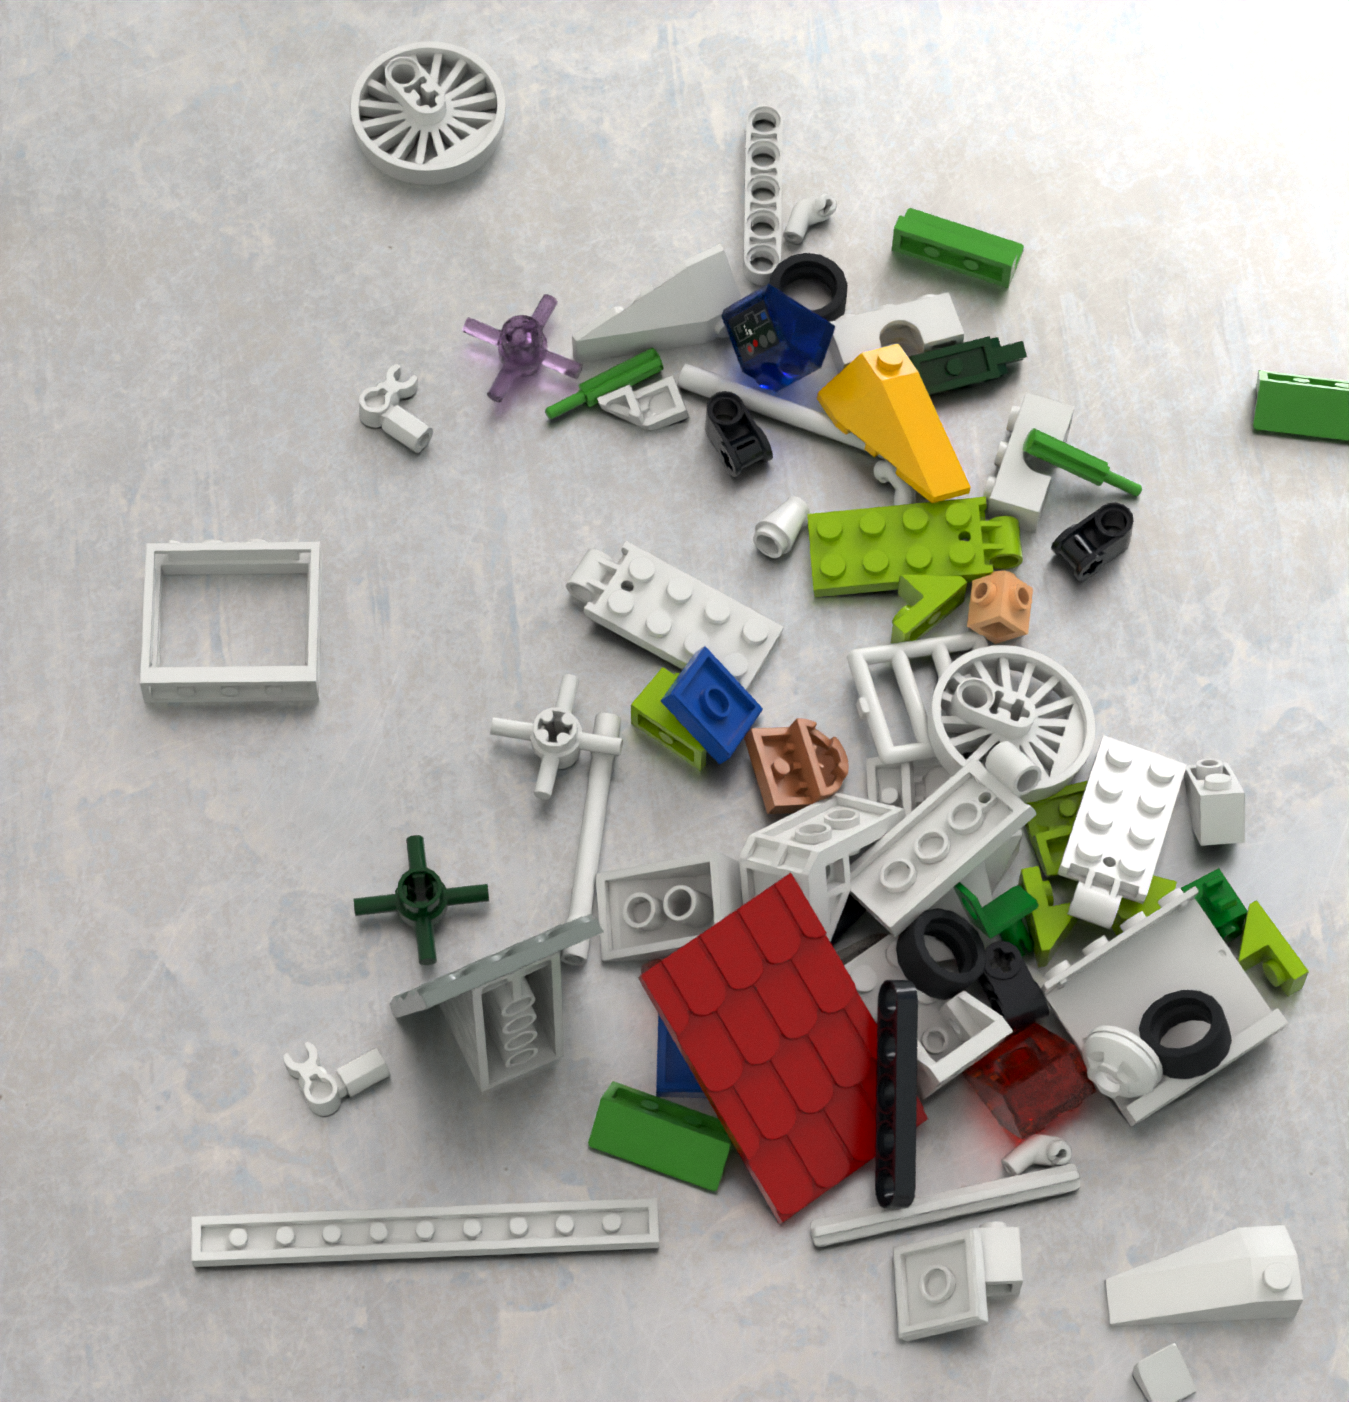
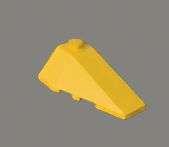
M899 344L860 353L818 392L816 399L835 427L845 435L850 432L866 443L864 450L874 458L880 454L896 467L895 474L931 503L970 493L971 486L920 374Z

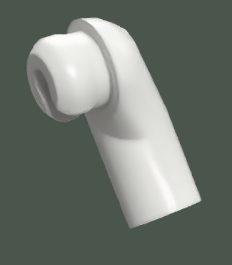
M824 193L798 201L793 207L783 237L790 243H802L808 226L829 219L836 211L837 203L835 198L830 194Z
M886 459L877 461L874 465V476L881 483L890 482L895 488L894 505L914 504L916 490L895 474L896 467Z
M1033 1134L1001 1160V1163L1010 1175L1016 1176L1020 1175L1032 1164L1052 1167L1065 1165L1072 1157V1148L1062 1138Z

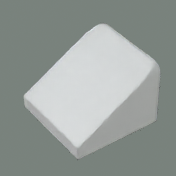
M1175 1343L1142 1359L1134 1365L1132 1375L1148 1402H1179L1197 1391L1181 1352Z

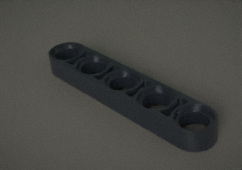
M886 980L880 986L878 993L875 1192L879 1205L885 1209H905L910 1207L913 1203L916 1189L918 996L915 985L909 980Z

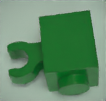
M1219 868L1181 887L1183 893L1194 886L1198 889L1199 892L1195 897L1196 901L1226 944L1236 939L1242 933V927L1248 911Z

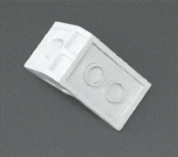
M836 792L829 798L817 801L749 835L739 857L743 905L789 873H792L826 930V936L831 942L851 890L849 856L859 853L862 847L881 839L905 818V809Z
M892 933L844 965L876 1024L878 993L882 983L886 980H908L904 976L897 960L896 945L899 935L895 937ZM916 989L918 996L917 1096L921 1100H924L989 1054L1013 1032L1003 1016L964 990L951 999L942 1000L929 997Z

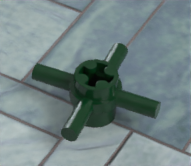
M413 835L406 839L409 870L401 876L395 894L353 898L355 916L397 912L405 923L416 930L419 964L432 965L437 962L433 926L440 922L448 906L489 902L488 884L446 888L436 872L427 868L424 837ZM420 892L426 893V900L422 902L417 901L416 894Z

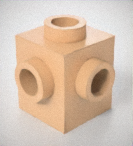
M1006 570L995 571L991 575L972 580L967 627L985 636L986 639L994 644L1027 635L1033 588L1018 579L1015 574Z

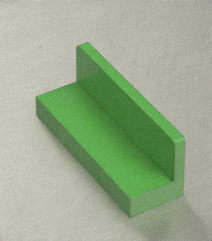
M909 208L905 216L899 215L894 226L891 251L1009 288L1023 254L1024 245Z
M1258 370L1256 382L1257 400L1253 419V427L1255 429L1349 441V381Z
M612 1081L600 1099L588 1141L589 1146L712 1191L718 1189L728 1156L734 1148V1144L719 1118Z

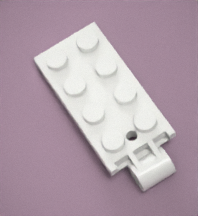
M628 541L622 547L621 552L623 554L617 564L605 553L595 549H588L566 584V588L571 595L587 603L583 611L586 617L682 670L694 653L706 646L748 691L780 638L784 626ZM628 587L631 589V591L628 592L626 590H622V588Z
M1103 735L1057 873L1058 875L1078 881L1067 913L1068 915L1111 929L1122 897L1140 904L1144 903L1187 764Z
M1001 742L989 752L985 762L986 768L979 760L973 758L850 864L851 890L849 894L895 937L1037 815L1034 808L1029 804H1025L1019 797L1028 794L1037 786L1042 775L1041 769L1011 742Z

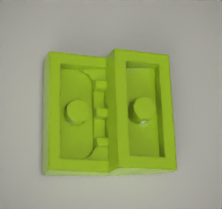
M1087 781L1067 785L1061 791L1046 799L1025 803L1034 808L1037 814L1025 824V827L1046 878L1058 875L1057 873Z

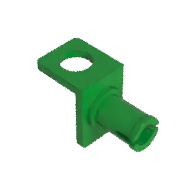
M958 882L953 887L970 922L989 939L999 934L1002 941L1015 945L1022 957L1025 956V953L1020 943L1024 944L1028 952L1032 951L1034 941L1029 936L1022 918L1037 909L1039 904L1027 891L1019 885H1015L982 907L978 898L963 884Z

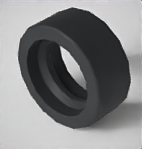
M801 253L783 260L777 265L770 276L768 306L772 318L781 328L793 334L813 336L827 332L829 322L835 321L845 313L848 284L844 272L833 260L820 254ZM804 278L818 280L826 284L832 291V300L820 309L811 311L798 309L784 299V287L795 280Z
M940 908L923 912L899 935L896 945L898 964L904 976L913 982L917 990L929 997L942 1000L951 999L971 986L984 973L987 961L985 945L977 930L957 913ZM924 935L937 938L952 951L957 961L959 973L949 972L937 964L925 946Z
M1180 990L1164 995L1153 1002L1146 1010L1139 1026L1140 1039L1153 1049L1161 1062L1163 1075L1170 1078L1190 1079L1205 1075L1219 1066L1227 1056L1232 1042L1230 1027L1221 1005L1213 996L1199 990ZM1195 1020L1211 1024L1210 1030L1206 1035L1191 1046L1167 1048L1160 1045L1161 1039L1167 1031L1179 1023Z

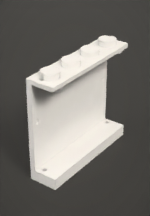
M1195 886L1183 893L1180 887L1176 888L1158 901L1161 908L1148 917L1142 911L1120 925L1123 933L1108 941L1105 936H1102L1082 950L1086 956L1072 966L1065 960L1044 974L1048 981L1043 984L1041 990L1046 1001L1081 1053L1086 1038L1094 1028L1099 1026L1119 1027L1140 1038L1139 1026L1143 1014L1153 1002L1166 994L1180 990H1199L1213 996L1221 1005L1232 1037L1227 1056L1219 1066L1205 1075L1190 1079H1176L1162 1074L1160 1082L1149 1094L1141 1097L1127 1098L1116 1096V1098H1112L1131 1128L1274 1036L1288 1024L1279 1008L1271 1011L1195 899L1199 892ZM1195 1020L1179 1023L1167 1031L1161 1039L1160 1045L1167 1048L1191 1046L1206 1035L1210 1030L1211 1024Z

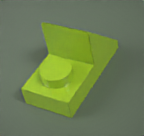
M900 575L898 595L908 605L901 608L892 620L893 626L890 643L920 640L964 602L967 581L961 576Z
M1039 866L1021 869L1018 885L1033 896L1039 904V907L1026 915L1025 919L1029 935L1034 941L1033 951L1037 967L1040 968L1048 965L1079 918L1067 914L1071 903L1054 905L1051 884L1049 880L1042 881Z
M1256 900L1249 904L1248 913L1242 927L1236 959L1244 971L1263 962V971L1267 979L1275 987L1280 986L1287 997L1303 988L1309 971Z

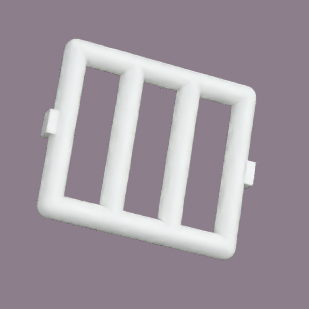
M974 631L853 649L848 653L847 660L860 697L856 702V707L860 719H867L879 759L883 764L892 765L937 758L929 740L928 717L908 659L932 656L938 677L940 678L945 669L952 663L949 653L987 647L989 645L985 636ZM891 661L917 743L900 746L893 745L868 665ZM986 669L994 684L998 685L996 669ZM950 687L944 691L952 695L955 693ZM982 744L965 749L959 753L975 752Z

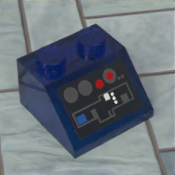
M769 283L725 308L721 315L742 372L755 379L759 386L774 392H778L822 367L836 327Z

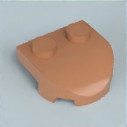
M796 718L789 727L751 728L745 735L744 740L767 814L795 813L817 801L829 798L839 790L843 780L848 775V758L842 744L836 737L829 739L815 729L816 722Z

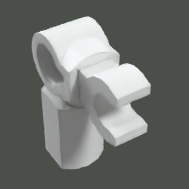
M395 364L387 370L386 381L379 382L375 387L362 391L359 396V416L365 425L374 428L382 426L384 432L415 453H419L430 442L433 429L399 406V399L411 397L416 392L418 377L413 375L408 381L403 383L396 381L401 376V366Z
M309 1041L304 1044L309 1056L304 1063L294 1062L289 1053L283 1055L287 1071L291 1076L299 1079L298 1085L306 1097L309 1109L319 1116H327L338 1110L342 1097L348 1095L351 1098L390 1076L389 1069L376 1047L336 1068V1074L332 1076L328 1074L324 1067L320 1066L317 1049Z

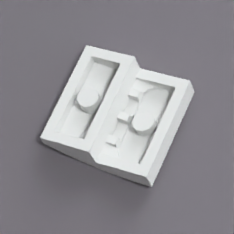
M879 757L866 758L868 800L904 808L905 817L952 777L941 765L938 758L892 765L883 764Z

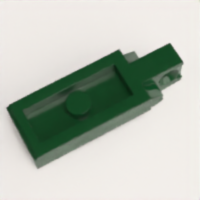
M988 336L912 355L908 358L919 372L929 396L998 379L1000 376L1008 374L1006 364L1024 360L1023 358H1026L1027 354L1023 341L1001 346L999 337L990 338Z

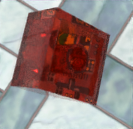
M1036 1022L1008 1036L993 1051L962 1072L965 1079L998 1123L1022 1140L1028 1136L1040 1133L1046 1127V1124L1064 1112L1078 1108L1084 1099L1097 1092L1093 1082L1088 1078L1087 1069L1078 1047Z

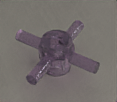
M544 294L532 316H514L503 324L502 330L471 317L466 319L463 332L497 346L498 356L503 364L487 392V396L491 400L502 402L516 376H531L537 373L542 365L574 379H578L583 364L548 350L547 339L542 330L558 304V301L553 296Z

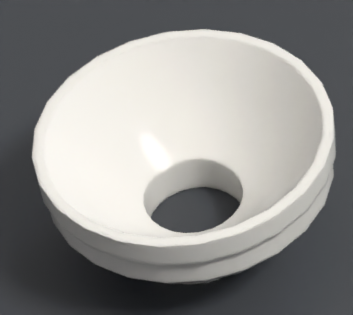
M1109 1025L1096 1027L1086 1038V1042L1083 1044L1082 1056L1088 1078L1095 1083L1101 1093L1108 1097H1141L1149 1094L1162 1078V1065L1153 1049L1138 1036L1125 1029Z

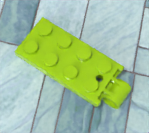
M986 496L944 500L935 503L924 502L807 514L814 597L898 590L899 576L903 574L961 576L967 583H970L972 580L991 575L993 568L999 570L1013 569L1023 562L1019 521L1011 516H998L986 521ZM964 538H965V539H969L968 542H967V541H960V540H962V539H964Z

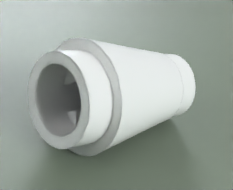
M791 496L756 524L753 542L763 554L772 558H778L782 554L790 552L810 511L806 502L799 497Z

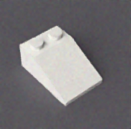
M711 852L596 873L599 924L603 930V933H600L601 961L620 962L665 959L743 905L739 861L720 852Z

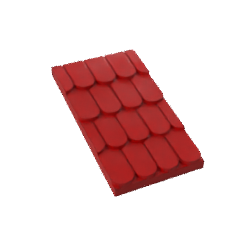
M792 873L780 879L638 977L779 1224L789 1219L875 1157L877 1024L857 992L854 981L826 936V930ZM918 1096L916 1127L928 1120Z

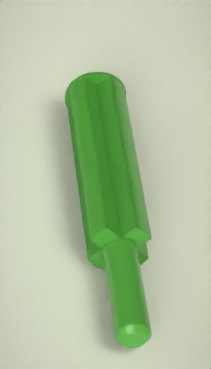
M652 347L579 384L580 390L577 393L547 407L545 414L552 420L583 403H586L587 407H591L599 403L597 398L627 385L632 386L664 369L662 360L657 351Z
M1036 428L1031 429L1023 444L1024 452L1097 486H1101L1105 482L1135 497L1142 492L1140 484L1110 471L1107 462Z

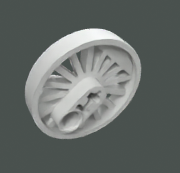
M423 41L391 49L370 63L361 73L354 86L350 110L359 147L376 168L400 181L420 185H435L461 179L476 171L489 160L502 138L506 104L504 90L498 76L482 58L454 44ZM432 64L431 74L429 75L421 65ZM442 65L453 67L445 81L439 86ZM466 73L473 76V78L457 87ZM386 79V85H383L380 82ZM484 88H486L489 92L486 94L473 96ZM369 95H371V96H373V97H375V98H378V99H380V100H382V101H384V102L371 101V100H366V99H367V97H368ZM493 108L497 109V114L480 112ZM361 116L377 117L376 119L360 121ZM383 134L374 141H371L369 138L370 136ZM429 137H431L437 156L425 163ZM442 140H443L450 148H448L447 150H445V149H444V146H443V143H442ZM418 142L415 163L404 161ZM400 143L392 155L385 152Z
M1008 645L978 648L965 653L952 662L937 682L927 718L928 735L932 749L941 765L951 776H954L973 758L981 762L996 745L1004 741L1011 742L1039 766L1042 772L1039 783L1031 792L1019 797L1024 803L1046 799L1061 791L1073 780L1089 757L1096 729L1091 703L1085 691L1072 674L1056 661L1030 649ZM986 669H996L998 685L994 684ZM1009 670L1023 673L1017 692L1012 691ZM969 673L972 676V678L963 677L964 675H967ZM1031 677L1043 682L1044 684L1030 698L1025 696ZM950 687L955 693L952 695L944 691ZM1052 691L1061 698V700L1036 708ZM941 709L947 711L946 716L941 715ZM1069 713L1067 719H1052ZM946 732L966 734L949 739ZM982 744L968 759H965L959 753L965 749ZM1042 764L1050 770L1049 774L1046 773Z

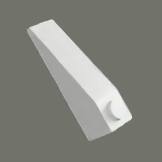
M721 244L677 264L671 269L675 276L654 289L649 283L638 291L640 295L627 308L613 307L572 335V352L576 363L638 354L652 347L657 351L702 344L718 337L725 338L732 335L728 319L744 311V303Z
M1285 1225L1239 1227L1107 1278L1104 1282L1109 1327L1288 1318L1296 1316L1303 1301L1298 1256Z

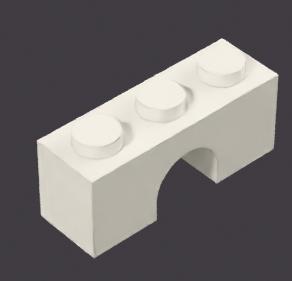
M949 292L939 295L926 294L920 296L915 301L899 305L886 304L875 311L859 315L846 314L835 321L829 322L827 345L839 374L862 352L882 348L892 342H903L913 347L917 354L963 343L964 331Z
M1026 392L1021 408L1012 407L1006 430L1012 432L1009 443L1005 441L1000 442L994 463L1000 469L997 478L989 476L983 493V497L986 496V502H989L987 519L998 516H1011L1018 519L1021 529L1036 533L1047 500L1051 477L1037 473L1027 466L1026 462L1037 457L1024 452L1023 444L1026 436L1033 428L1066 443L1075 406Z

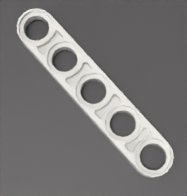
M759 105L752 108L747 114L745 128L743 271L748 281L760 286L769 285L772 272L781 262L783 120L780 112L769 105ZM760 119H767L773 122L775 128L769 132H759L753 127V124ZM766 153L771 155L775 161L770 166L762 167L756 165L752 159L757 154ZM758 188H768L774 193V197L768 201H758L752 196V192ZM764 222L770 224L774 231L768 236H758L753 233L751 228L757 223ZM764 257L771 260L774 266L768 271L761 272L755 270L751 266V262L756 258Z

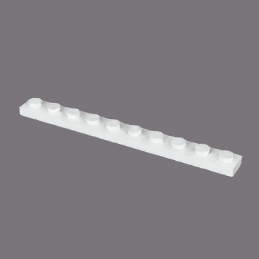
M657 1198L191 1217V1262L193 1267L659 1248Z

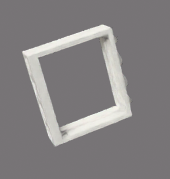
M299 538L288 542H267L262 539H250L245 542L224 543L221 540L209 539L201 543H180L176 540H169V543H146L140 686L144 702L319 701L322 556L320 542H299ZM307 573L305 666L159 667L163 575Z

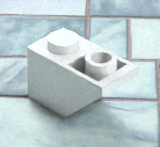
M1209 758L1197 761L1196 765H1187L1184 778L1193 832L1200 845L1245 843V792L1228 763Z

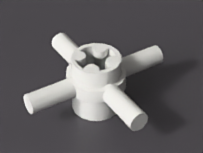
M565 674L562 677L555 707L543 710L536 717L534 723L493 717L491 722L490 734L531 741L533 750L541 761L534 790V796L540 799L551 798L557 770L572 766L578 760L580 750L620 756L623 748V739L583 732L579 720L571 714L579 684V678L571 674ZM557 736V742H548L549 737Z

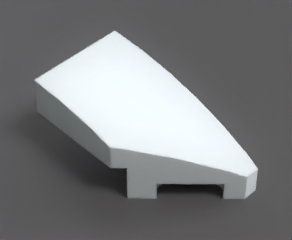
M673 375L636 391H633L631 385H627L597 398L603 410L649 431L690 417Z

